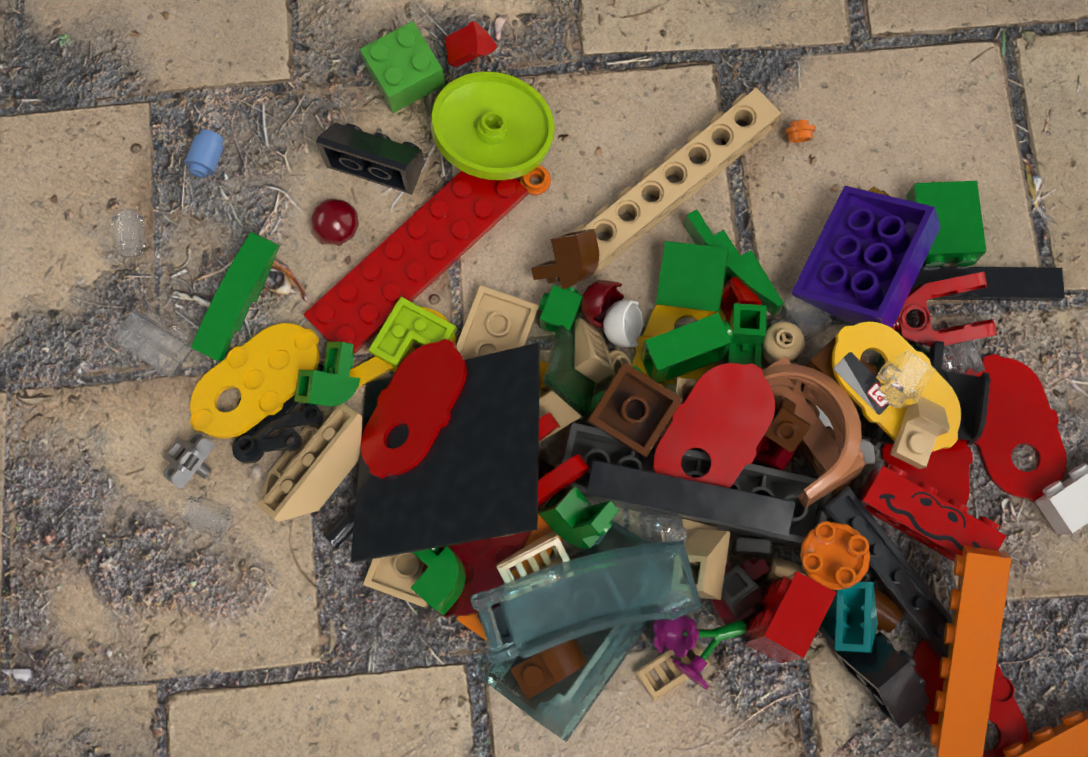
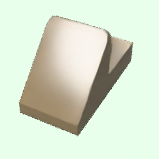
M916 393L912 394L890 455L919 469L925 468L937 436L948 433L950 430L945 408Z

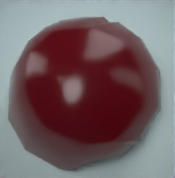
M340 199L322 201L314 208L310 219L311 234L322 245L333 244L341 246L354 237L359 227L358 213L350 203Z
M597 280L586 288L582 295L581 309L585 319L591 326L602 328L606 310L614 302L624 298V295L617 289V287L622 286L621 283Z

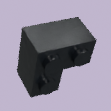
M878 632L875 634L871 653L835 650L845 671L867 689L877 709L897 727L902 728L930 703L924 690L927 685L913 669L916 667L914 660L904 650L896 651L890 640L883 633Z

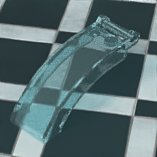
M682 541L635 545L587 555L536 571L492 590L478 592L470 598L473 609L478 610L490 649L487 653L492 664L502 663L518 655L522 658H527L571 639L603 629L648 620H674L702 608L686 548ZM499 602L512 642L505 645L502 643L491 608L492 605Z

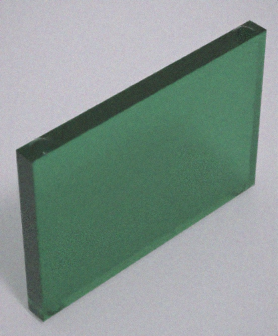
M561 325L556 330L542 382L584 418L589 414L596 382L574 369L575 336Z

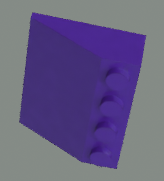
M844 186L791 292L792 295L852 325L862 322H878L893 328L941 227L935 207Z

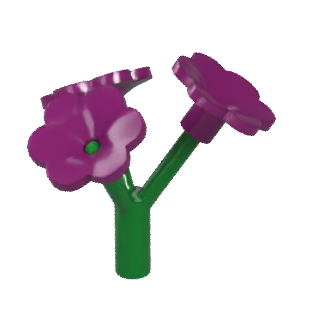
M659 609L654 620V645L658 653H664L665 647H667L669 650H674L677 657H684L687 655L688 650L694 649L698 638H712V641L700 656L696 655L690 664L682 663L677 659L672 661L675 664L674 666L690 680L707 690L709 686L701 675V671L708 664L706 659L720 641L744 634L747 631L743 620L712 630L697 629L694 620L687 618L684 612L677 611L673 614L672 619H668L665 611Z

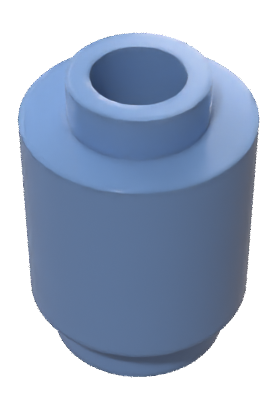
M202 129L198 135L194 136L184 162L191 174L200 178L214 175L224 149L222 145L224 139L219 134Z

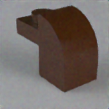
M595 229L568 232L551 239L555 260H550L531 268L534 280L547 279V283L561 282L562 289L590 278L596 271L599 263V247Z
M571 633L510 670L525 697L529 700L581 669L589 661Z

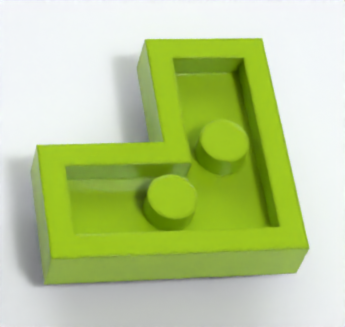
M400 297L368 351L375 357L398 368L413 342L423 346L439 342L443 339L451 341L457 328L450 322Z

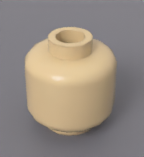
M790 322L772 324L766 330V337L762 344L761 354L763 358L772 365L786 356L791 364H793L800 357L805 346V339L801 329Z

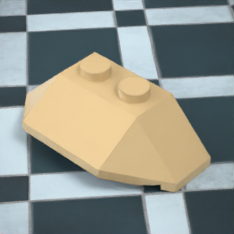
M342 403L334 406L331 410L323 412L324 419L320 425L316 427L306 425L299 434L302 438L301 446L295 451L286 450L268 472L262 488V497L258 499L257 506L277 522L319 511L360 459L362 416Z

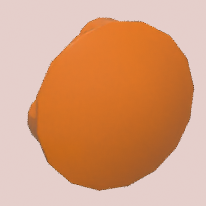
M827 521L821 522L808 533L802 542L800 552L802 567L811 579L829 589L841 590L850 588L860 582L868 571L870 562L869 542L849 525Z

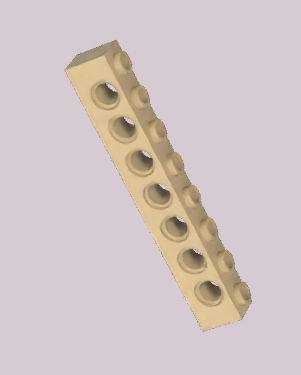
M757 88L748 95L742 93L733 102L732 108L726 113L720 111L712 118L709 123L710 126L703 131L700 129L695 131L688 138L687 144L680 150L678 148L673 149L664 158L662 165L657 169L651 167L641 177V182L635 187H626L618 195V200L610 207L605 205L600 208L594 215L595 219L587 226L585 224L578 226L573 232L595 229L596 235L600 232H606L612 237L607 241L597 239L599 263L593 276L597 275L776 128L782 113ZM735 121H745L748 126H739ZM722 139L726 144L717 145L713 140ZM698 157L703 160V163L694 164L690 161V158ZM668 176H676L681 181L671 183L666 178ZM651 194L656 196L658 200L647 202L643 199V196ZM624 213H629L633 215L635 219L626 222L620 219L619 216Z

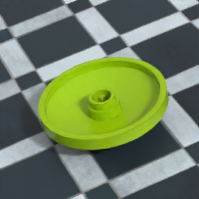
M499 72L466 74L445 86L433 105L431 133L440 153L456 168L478 178L508 180L526 175L544 161L550 151L554 138V118L545 99L528 83L511 75Z

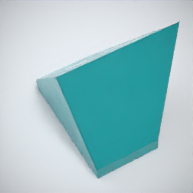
M858 582L847 589L833 590L837 593L819 627V631L836 651L871 653L878 625L874 583Z

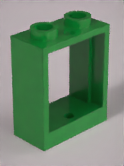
M718 312L645 340L641 360L649 378L660 384L723 360L731 345L733 333L729 323L726 320L722 321Z

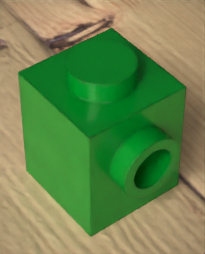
M553 285L550 294L544 293L538 311L542 312L539 319L540 328L569 339L575 326V320H577L581 310L582 295L579 294V291L573 287L562 289V287Z

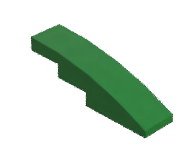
M698 209L687 214L684 228L697 245L729 249L725 278L730 281L732 277H736L762 301L761 305L767 306V311L774 316L779 313L784 302L752 250L740 256L725 230L713 235Z
M250 232L213 297L191 345L192 349L216 361L224 360L234 333L241 330L251 304L257 302L279 250V244L254 232Z

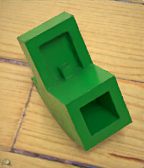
M734 303L729 321L733 339H731V345L727 351V363L743 365L753 363L761 368L762 344L766 337L767 306Z
M327 342L323 372L299 369L294 402L337 406L349 400L356 392L360 383V378L349 377L350 369L354 364V344Z
M572 486L554 495L538 514L565 541L579 548L590 549L598 538L611 528L613 524L611 520L619 510L611 500L591 505L578 488Z
M448 546L443 551L440 548H432L413 552L428 568L411 586V589L434 610L444 616L463 592L466 581L464 565L461 559Z

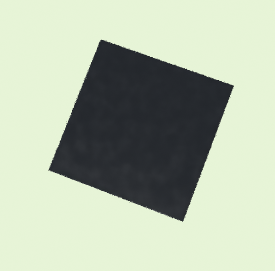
M539 342L466 359V381L450 411L451 418L447 426L443 427L438 433L424 459L411 470L400 475L387 476L383 479L377 478L370 473L369 466L363 460L360 449L350 562L354 563L537 530L540 391ZM393 377L366 383L362 434L378 405L377 399L381 391L388 387ZM399 425L391 430L387 438L388 448L394 449L404 444L409 435L407 425Z

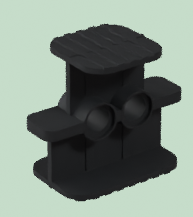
M934 341L930 352L923 353L930 359L931 366L948 382L956 393L961 408V422L957 432L958 439L966 440L967 445H972L981 437L986 425L987 405L989 402L988 394L990 393L989 385L991 383L990 375L983 372L979 377L943 370L941 367L944 342ZM883 357L881 359V367L879 369L881 375L885 370V361ZM872 423L873 427L870 438L872 445H877L878 442L894 444L895 441L877 423Z

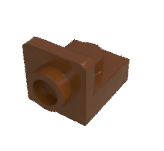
M784 397L775 410L773 420L765 436L789 452H793L809 431L810 424L794 414L796 404Z

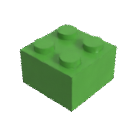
M414 21L360 48L365 68L392 113L446 86L443 69Z

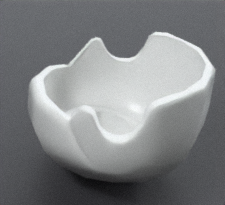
M620 300L614 302L606 310L603 320L604 333L607 339L618 347L629 348L638 345L637 339L642 331L643 318L637 301Z

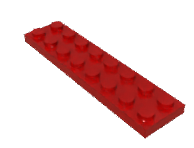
M461 171L303 314L304 317L328 342L354 344L353 353L355 355L380 332L400 297L410 302L416 299L528 195V190L516 178L487 180Z

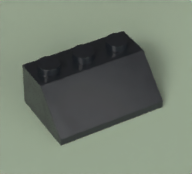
M349 123L345 125L332 124L316 140L327 168L411 195L425 163L422 150L415 144L410 142H403L401 144L392 141L382 133L370 134L362 131L358 126Z

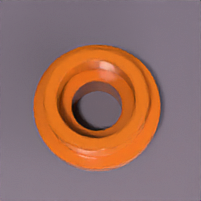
M797 120L790 122V127L786 128L784 132L788 136L790 143H798L812 140L813 132L816 131L815 125H809L808 120Z
M539 165L533 171L520 176V183L528 190V194L541 195L549 189L551 176L546 168ZM539 178L541 182L538 185H533L530 183V180Z

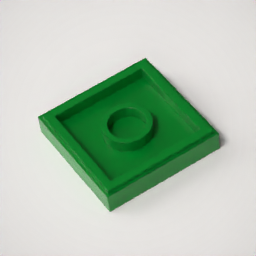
M665 241L656 304L720 313L729 249Z

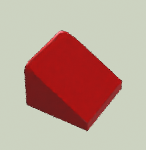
M732 277L723 289L721 309L727 320L730 321L734 303L761 305L762 301L740 280Z

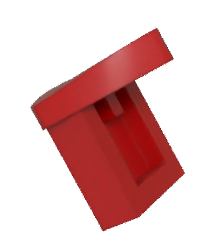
M475 21L468 23V26L445 37L448 64L455 68L477 57H484L497 48L489 33Z

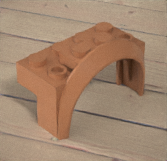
M786 356L763 369L764 378L768 381L774 394L775 410L784 397L796 404L794 414L810 424V429L799 443L798 448L819 475V478L797 496L803 507H808L831 491L834 496L843 487L853 484L865 466L863 461L865 458L860 449L862 433L860 418L853 401L846 391L826 374L810 367L797 365L796 363L791 364ZM804 383L805 387L801 392V384ZM816 406L827 416L833 428L824 426L819 419L820 412Z

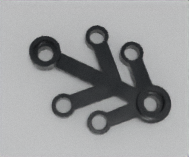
M318 364L316 371L323 372L324 366ZM294 395L283 404L282 409L278 413L265 417L257 429L255 425L246 433L240 435L233 444V455L241 463L249 464L258 462L265 452L284 449L295 451L302 444V438L295 430L287 429L281 433L280 437H267L276 429L303 425L316 427L323 422V412L316 405H308L302 412L289 414L299 403L294 402ZM317 412L315 418L309 420L310 414ZM294 436V441L290 444H287V440L290 437ZM251 443L250 448L245 450L246 446Z

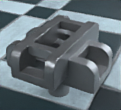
M199 433L192 434L186 442L177 437L169 451L162 456L170 463L164 470V477L181 490L194 473L202 478H206L211 472V467L203 463V461L215 447V444Z

